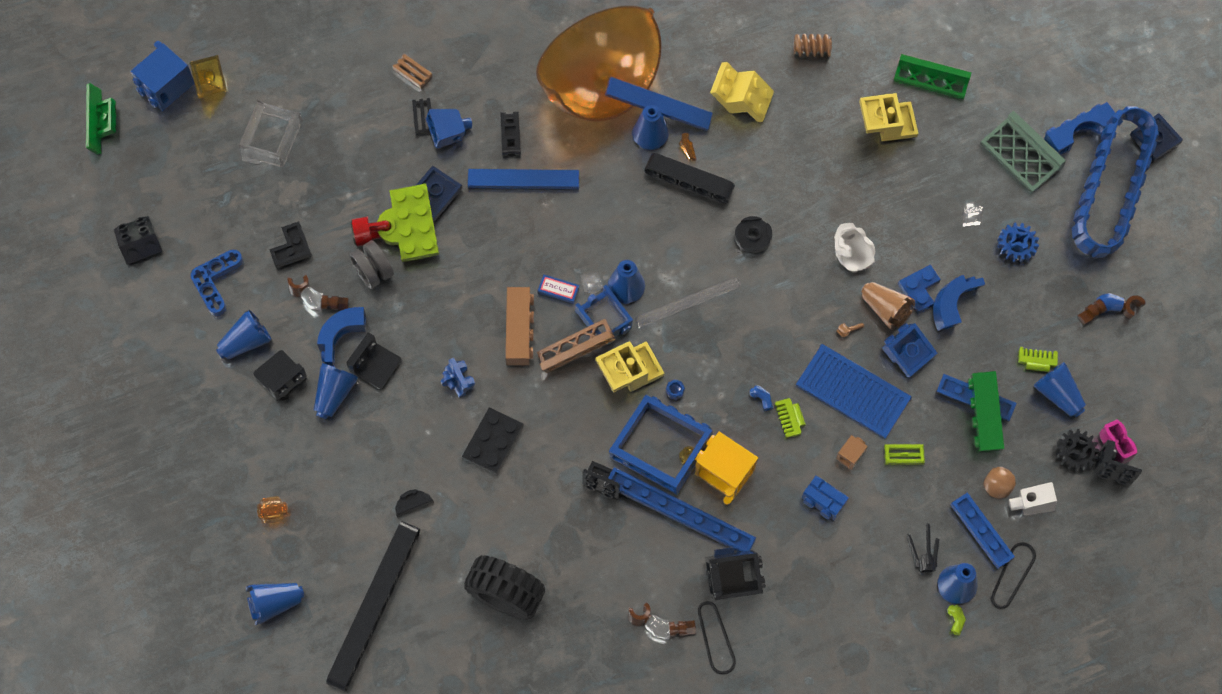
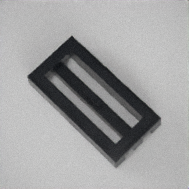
M427 98V100L419 99V101H416V99L412 100L415 135L430 134V130L426 129L424 105H427L428 111L431 109L430 98ZM417 106H420L422 130H419Z

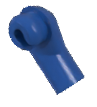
M754 386V388L750 389L751 397H759L762 400L764 411L773 409L771 396L768 391L761 386Z

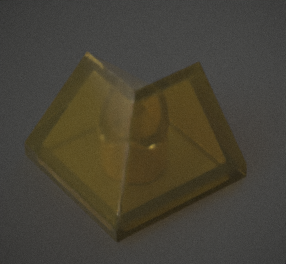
M218 55L189 62L198 98L227 91Z

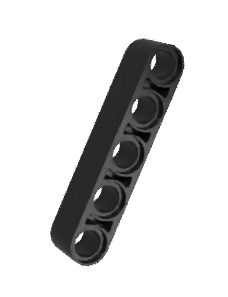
M658 153L651 154L644 169V172L651 177L720 203H728L735 187L734 183L730 180Z

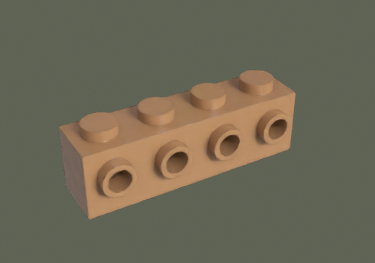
M507 287L506 365H529V359H533V347H530V341H533L534 332L533 329H530V323H534V312H530V305H534V294H530V287Z

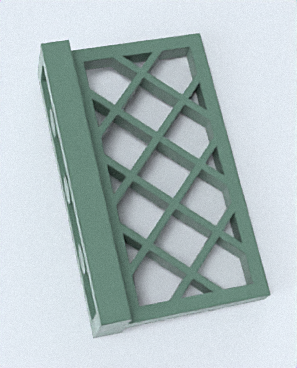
M1012 111L1006 120L981 141V144L1032 193L1057 171H1060L1066 162L1015 111ZM1008 125L1013 129V135H1002V129ZM991 138H999V147H992L987 142ZM1002 139H1012V147H1002ZM1015 139H1023L1026 142V147H1015ZM1001 151H1012V159H1004L1001 156ZM1015 151H1025V160L1015 159ZM1028 151L1037 152L1039 160H1028ZM1014 163H1025V172H1017L1014 169ZM1028 163L1038 164V172H1028ZM1041 164H1049L1053 169L1050 172H1041ZM1027 176H1038V182L1032 186L1027 181Z

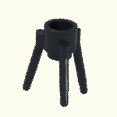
M926 523V554L921 555V559L918 558L911 535L907 534L915 560V568H919L920 572L923 573L936 571L935 567H937L939 538H936L933 555L931 554L930 523Z

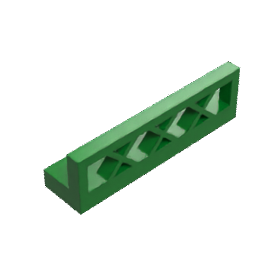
M901 54L894 81L964 100L972 72ZM900 70L908 72L910 77H900ZM922 75L925 76L928 81L922 83L919 82L916 77ZM937 80L943 81L945 86L937 87L934 82ZM952 86H963L962 93L954 91Z

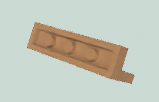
M603 319L538 351L537 354L541 360L540 366L542 371L549 373L614 341L615 337L607 320ZM604 325L606 331L595 336L597 328ZM584 334L590 336L589 340L577 344L580 336ZM570 343L573 345L571 349L563 353L561 352L564 344ZM549 351L556 353L554 357L545 360L543 355Z

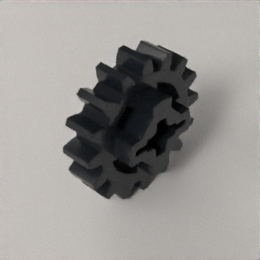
M1077 429L1075 433L1072 430H1069L1067 434L1063 433L1061 439L1057 441L1059 446L1055 449V451L1060 452L1057 455V459H1063L1061 465L1068 464L1067 469L1070 470L1071 467H1074L1075 472H1078L1080 467L1083 471L1088 467L1091 468L1098 459L1096 455L1100 452L1099 449L1095 448L1098 442H1092L1094 436L1088 437L1087 431L1081 434L1080 429ZM1066 442H1069V447L1065 449ZM1087 452H1090L1089 458L1086 459V457H1087L1086 453H1087Z

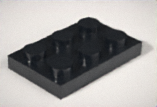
M489 407L464 451L462 459L497 476L524 427V423Z

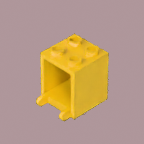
M719 431L716 436L712 435L709 438L705 451L701 450L696 456L695 475L725 494L723 503L729 505L755 471L758 457Z

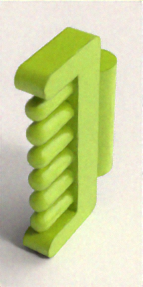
M1020 347L1018 350V363L1026 364V370L1049 372L1050 367L1055 368L1058 364V352L1054 351L1052 354L1049 351L1047 358V351H1044L1042 358V350H1039L1038 353L1035 349L1033 357L1032 349H1029L1028 356V349Z
M790 398L775 402L776 410L780 411L778 415H782L779 417L782 420L781 424H785L782 426L784 433H786L785 438L788 439L801 435L800 427H804L806 424L799 403L792 404Z

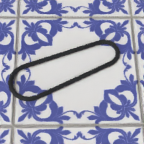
M1017 543L1011 549L1013 553L1016 547L1020 545L1028 546L1033 552V559L1007 604L1000 606L996 604L994 597L1009 562L1004 565L991 596L992 603L997 608L1004 609L1010 605L1035 562L1036 551L1028 543Z
M710 601L702 602L698 607V615L710 665L716 673L727 674L734 669L736 664L734 652L716 605ZM705 604H710L714 607L733 659V664L727 671L717 670L713 665L701 615V608Z

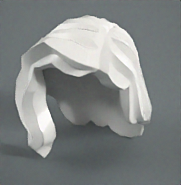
M854 223L840 224L834 238L836 256L841 265L853 273L870 268L875 262V246L873 242L866 237L865 231L860 227L856 228Z

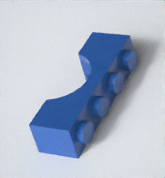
M1108 102L1102 105L1097 104L1089 112H1081L1075 119H1068L1057 128L1052 127L1047 130L1044 140L1060 155H1063L1070 151L1074 143L1073 134L1075 132L1091 130L1101 135L1103 129L1107 126L1106 122L1115 112Z

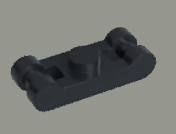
M519 111L513 112V114L500 112L502 155L508 156V154L514 153L515 155H521ZM515 142V146H508L507 144Z

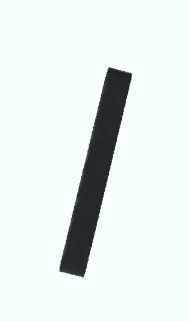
M403 521L399 523L328 674L326 684L342 691H347L419 537L420 528Z

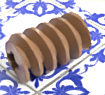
M799 34L795 35L794 55L798 52L799 57H801L803 52H805L806 57H809L810 52H812L813 56L816 57L817 52H819L820 56L823 57L824 52H827L828 57L831 56V36L829 39L828 35L824 34L822 39L820 34H817L816 38H814L813 34H810L807 39L806 34H803L800 39Z

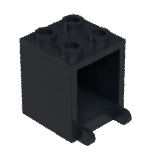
M750 550L705 557L709 591L712 599L721 600L763 594V588H766L765 578L760 574V568H763L762 557L757 552ZM750 561L752 581L745 582L742 562Z

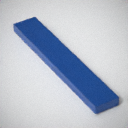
M613 77L609 78L605 96L642 109L649 105H655L665 117L705 131L709 129L712 112Z
M468 169V188L579 189V170Z

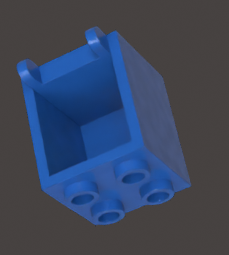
M156 41L154 43L156 50L130 72L133 76L132 81L137 86V92L142 97L146 96L154 108L158 107L164 111L192 87L195 82L189 66L164 43Z

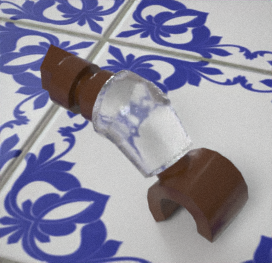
M307 275L303 277V283L300 285L293 284V279L288 277L290 294L295 297H301L310 309L317 311L328 309V307H331V310L348 309L349 298L339 296L329 298L327 295L317 292L312 287H309Z
M647 602L643 607L645 612L643 615L635 614L633 608L628 610V619L631 624L635 626L645 625L656 638L670 639V637H675L676 634H679V636L696 634L695 620L678 621V624H675L674 622L663 620L656 615L651 616V609Z

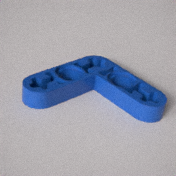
M229 250L194 268L190 276L209 312L214 316L224 314L226 305L213 280L242 265L243 258L238 250ZM232 256L236 258V262H233L231 260ZM220 264L222 268L220 271L214 272L212 271L213 265ZM197 274L202 275L205 283H201V281L197 277ZM208 287L213 288L211 295L203 294L204 289ZM214 299L220 307L218 310L214 308V305L212 303V300Z

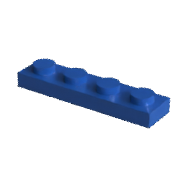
M943 374L936 393L970 406V398L973 397L972 390L968 388V383ZM999 396L1001 419L1009 422L1017 403Z
M968 493L950 504L997 569L1015 558Z

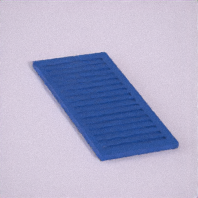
M824 344L820 345V348L795 385L886 439L906 405L912 399V396Z

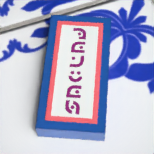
M543 274L538 294L574 304L579 285Z

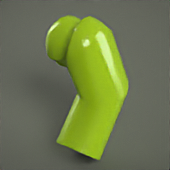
M950 605L947 612L954 618V624L950 632L960 636L966 618L960 606Z

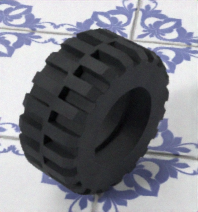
M481 555L475 559L464 581V589L475 599L499 612L524 620L534 617L545 594L544 584L535 576L522 568L516 567V565L487 555Z

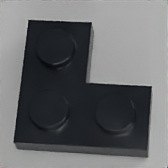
M299 221L281 227L287 242L286 244L269 249L276 269L312 256Z

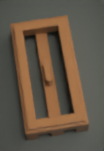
M405 54L402 55V59L397 61V64L393 65V70L420 89L432 77L430 71ZM402 66V67H404L405 69H407L408 71H410V73H412L413 75H415V76H417L418 78H420V79L422 80V82H420L419 80H417L415 77H413L412 75H410L409 73H407L405 70H403V69L400 68V67Z

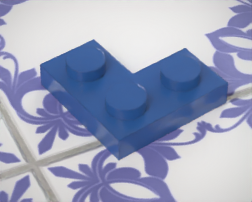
M930 264L899 280L898 285L905 295L915 300V306L912 305V307L919 314L934 306V301L926 289L936 285L941 279Z

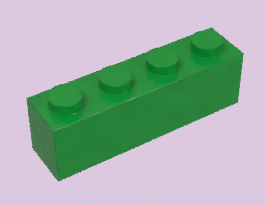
M996 371L972 373L971 378H968V388L972 390L973 397L970 398V407L974 409L975 417H972L973 429L976 428L977 436H974V446L978 448L979 452L1002 451L1004 449Z

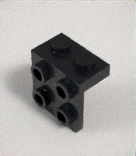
M149 216L139 217L127 224H120L114 229L118 246L127 265L163 251Z
M283 350L278 351L253 373L254 377L277 401L287 395L292 388L300 384L307 377L300 363L296 364Z
M592 461L589 468L583 470L582 484H585L586 488L592 491L599 490L603 492L604 496L611 499L614 497L619 499L620 484L608 479L613 469Z

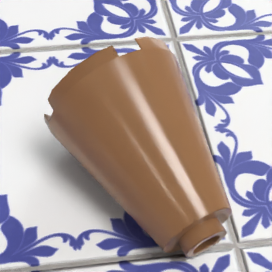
M874 282L865 284L861 291L862 298L885 325L895 331L894 327H901L913 312L910 308L911 305L915 306V300L910 296Z

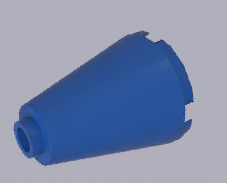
M649 105L643 109L632 130L633 140L640 148L649 151L659 149L660 146L667 142L669 130L663 115L655 105Z
M623 260L610 276L608 287L620 303L629 304L630 302L638 301L643 296L645 281L633 261Z
M248 310L219 341L216 351L222 359L226 357L229 360L269 343L272 338L264 325L260 324L257 316L251 310Z
M1064 362L1033 385L1069 416L1075 415L1077 417L1085 411L1083 407L1086 404L1068 366Z
M322 363L314 404V411L317 412L316 416L327 419L328 416L332 417L357 382L358 377L344 370H339L334 366Z
M968 563L952 565L940 573L938 588L944 600L951 604H965L974 598L977 593L978 582L975 568Z
M297 583L254 584L246 586V592H250L251 597L247 598L252 619H256L255 625L262 624L302 602L301 598H304L303 588L298 586Z

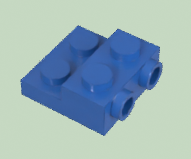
M905 323L898 328L899 333L895 337L891 335L884 340L885 345L882 349L893 363L896 362L907 377H911L937 354V351L916 323L909 325Z

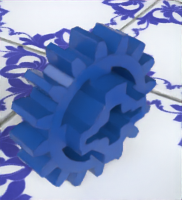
M1015 222L1012 227L1007 225L1005 229L1001 230L997 239L999 241L997 247L1002 248L1000 254H1007L1005 259L1011 257L1014 263L1016 259L1023 263L1024 258L1029 261L1031 256L1036 254V250L1039 247V244H1037L1039 238L1034 237L1036 231H1029L1031 226L1024 228V223L1017 226Z

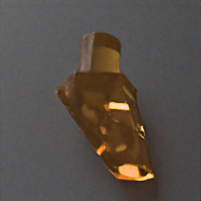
M683 133L679 145L690 160L696 161L693 142L689 141L688 133Z

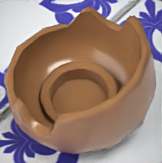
M1004 467L993 468L984 480L986 492L997 499L1008 497L1016 485L1014 474Z

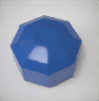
M675 379L668 382L666 387L668 397L674 400L683 397L685 391L683 383Z

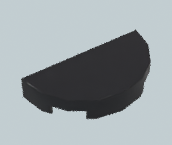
M417 489L409 490L403 493L397 501L395 507L396 516L398 518L432 504L434 501L428 493L426 494Z

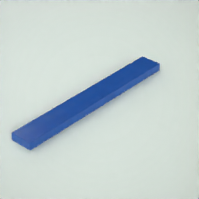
M615 467L613 468L608 479L620 484V494L727 547H733L737 552L751 550L756 537Z

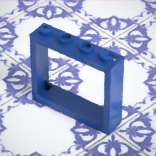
M645 395L610 448V458L677 495L695 468L696 456L701 450L705 451L708 445L706 443L713 435V430L705 423L700 424L696 422L692 416L679 413L675 407L662 404L658 398ZM648 407L702 436L676 478L621 449Z

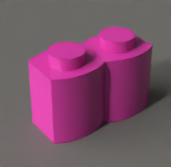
M1119 420L1106 424L1100 431V439L1103 444L1107 440L1116 442L1114 449H1117L1114 461L1125 464L1131 461L1137 454L1135 443L1127 436L1126 428Z

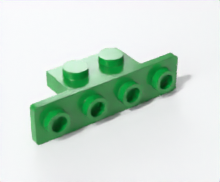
M88 83L86 85L85 143L86 149L98 155L101 154V138L116 133V100L108 98L101 101V89Z

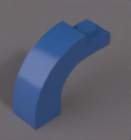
M961 275L946 284L939 291L933 306V317L937 331L955 327L962 322L957 309L958 298L962 293L977 290L984 286L983 277L976 279L974 276L965 279L964 275Z
M364 307L341 310L324 323L317 340L319 351H322V362L335 367V347L339 339L348 333L366 332V313Z

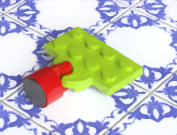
M426 184L389 190L392 208L385 210L379 216L377 222L370 223L368 216L350 221L353 241L357 247L363 246L371 240L382 238L386 244L399 245L402 262L439 255Z

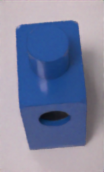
M429 109L426 117L436 149L461 141L464 137L465 129L472 128L471 118L461 119L457 109Z

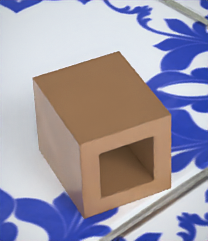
M851 435L838 452L836 459L852 470L864 455L868 446L865 445L861 438H855Z

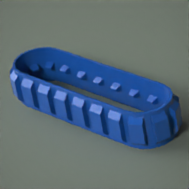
M1127 106L1123 110H1118L1106 122L1107 126L1103 129L1100 137L1102 142L1097 146L1095 152L1097 158L1092 162L1090 168L1091 175L1087 177L1084 186L1086 191L1082 193L1079 201L1081 207L1076 210L1073 219L1075 225L1072 227V239H1074L1076 247L1084 254L1092 255L1093 258H1104L1108 254L1117 251L1124 243L1123 238L1128 235L1131 226L1129 221L1133 219L1136 211L1134 205L1139 201L1141 195L1140 188L1144 186L1147 175L1145 172L1149 169L1152 161L1150 156L1154 153L1157 145L1155 140L1159 134L1156 120L1149 112L1136 106ZM1123 120H1127L1140 128L1144 140L1140 148L1139 159L1135 163L1134 175L1130 179L1129 190L1124 197L1123 209L1119 213L1118 224L1114 228V237L1107 242L1108 245L1106 246L1092 240L1087 232L1086 221L1090 217L1089 211L1091 204L1095 201L1096 189L1101 183L1099 180L1102 171L1106 168L1105 162L1111 152L1112 140L1117 134L1115 132L1117 125L1120 126Z

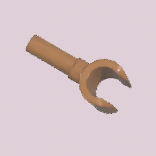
M843 323L836 331L844 338L850 332L863 328L864 324L860 323L848 328Z

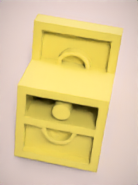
M722 62L710 93L729 113L748 112L757 122H763L774 91L755 71L737 72L728 62Z
M897 93L860 98L859 102L867 134L880 132L881 141L918 137L919 133L911 102L899 103Z
M629 341L596 357V362L613 393L626 386L632 392L663 377L665 374L647 341L636 347H633Z

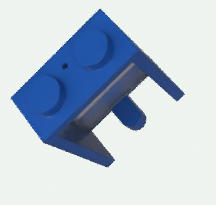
M607 284L603 286L602 293L597 296L594 294L590 295L587 302L582 306L579 303L575 304V313L580 316L587 327L606 319L615 339L619 334L622 333L624 335L632 328L633 319ZM604 325L597 328L595 336L606 331Z

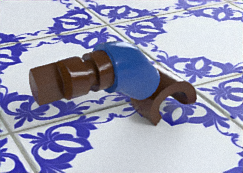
M1107 293L1097 297L1093 304L1085 307V311L1077 316L1083 324H1086L1099 316V313L1102 314L1109 311L1121 312L1122 310V313L1131 319L1135 311L1131 310L1130 304L1140 308L1145 305V300L1138 295H1133L1124 301V298Z

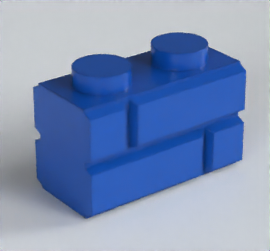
M817 475L802 495L805 505L810 508H817L821 516L826 519L831 518L832 520L836 519L849 499L848 496Z

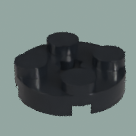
M757 216L744 218L735 229V241L743 252H762L768 249L772 240L770 224ZM751 231H754V233L758 234L759 236H756V238H752L749 235L751 234Z

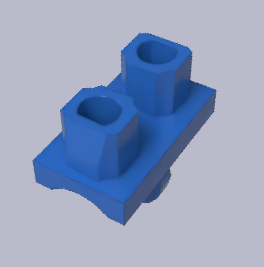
M452 358L448 360L449 364L442 373L444 378L440 382L442 386H449L450 390L455 389L460 398L465 395L466 391L474 387L475 381L472 376L464 378L463 373L467 371L465 361L456 362Z

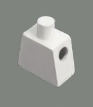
M1052 482L1022 489L1018 498L1009 499L1011 511L1022 509L1024 515L1055 511L1057 503Z

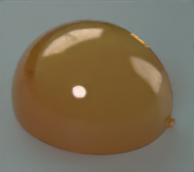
M618 6L605 9L579 20L559 34L543 52L536 70L538 82L548 99L564 113L574 118L593 122L611 120L632 109L633 105L605 96L610 77L647 90L651 87L661 59V36L658 25L653 17L654 10L638 6Z

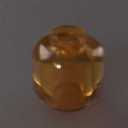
M279 496L262 498L260 504H257L259 520L262 519L264 523L280 522L283 520L284 514L287 513V504L282 502Z

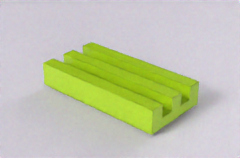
M924 444L884 445L885 465L925 464ZM889 450H920V453H889ZM890 458H920V459H890Z

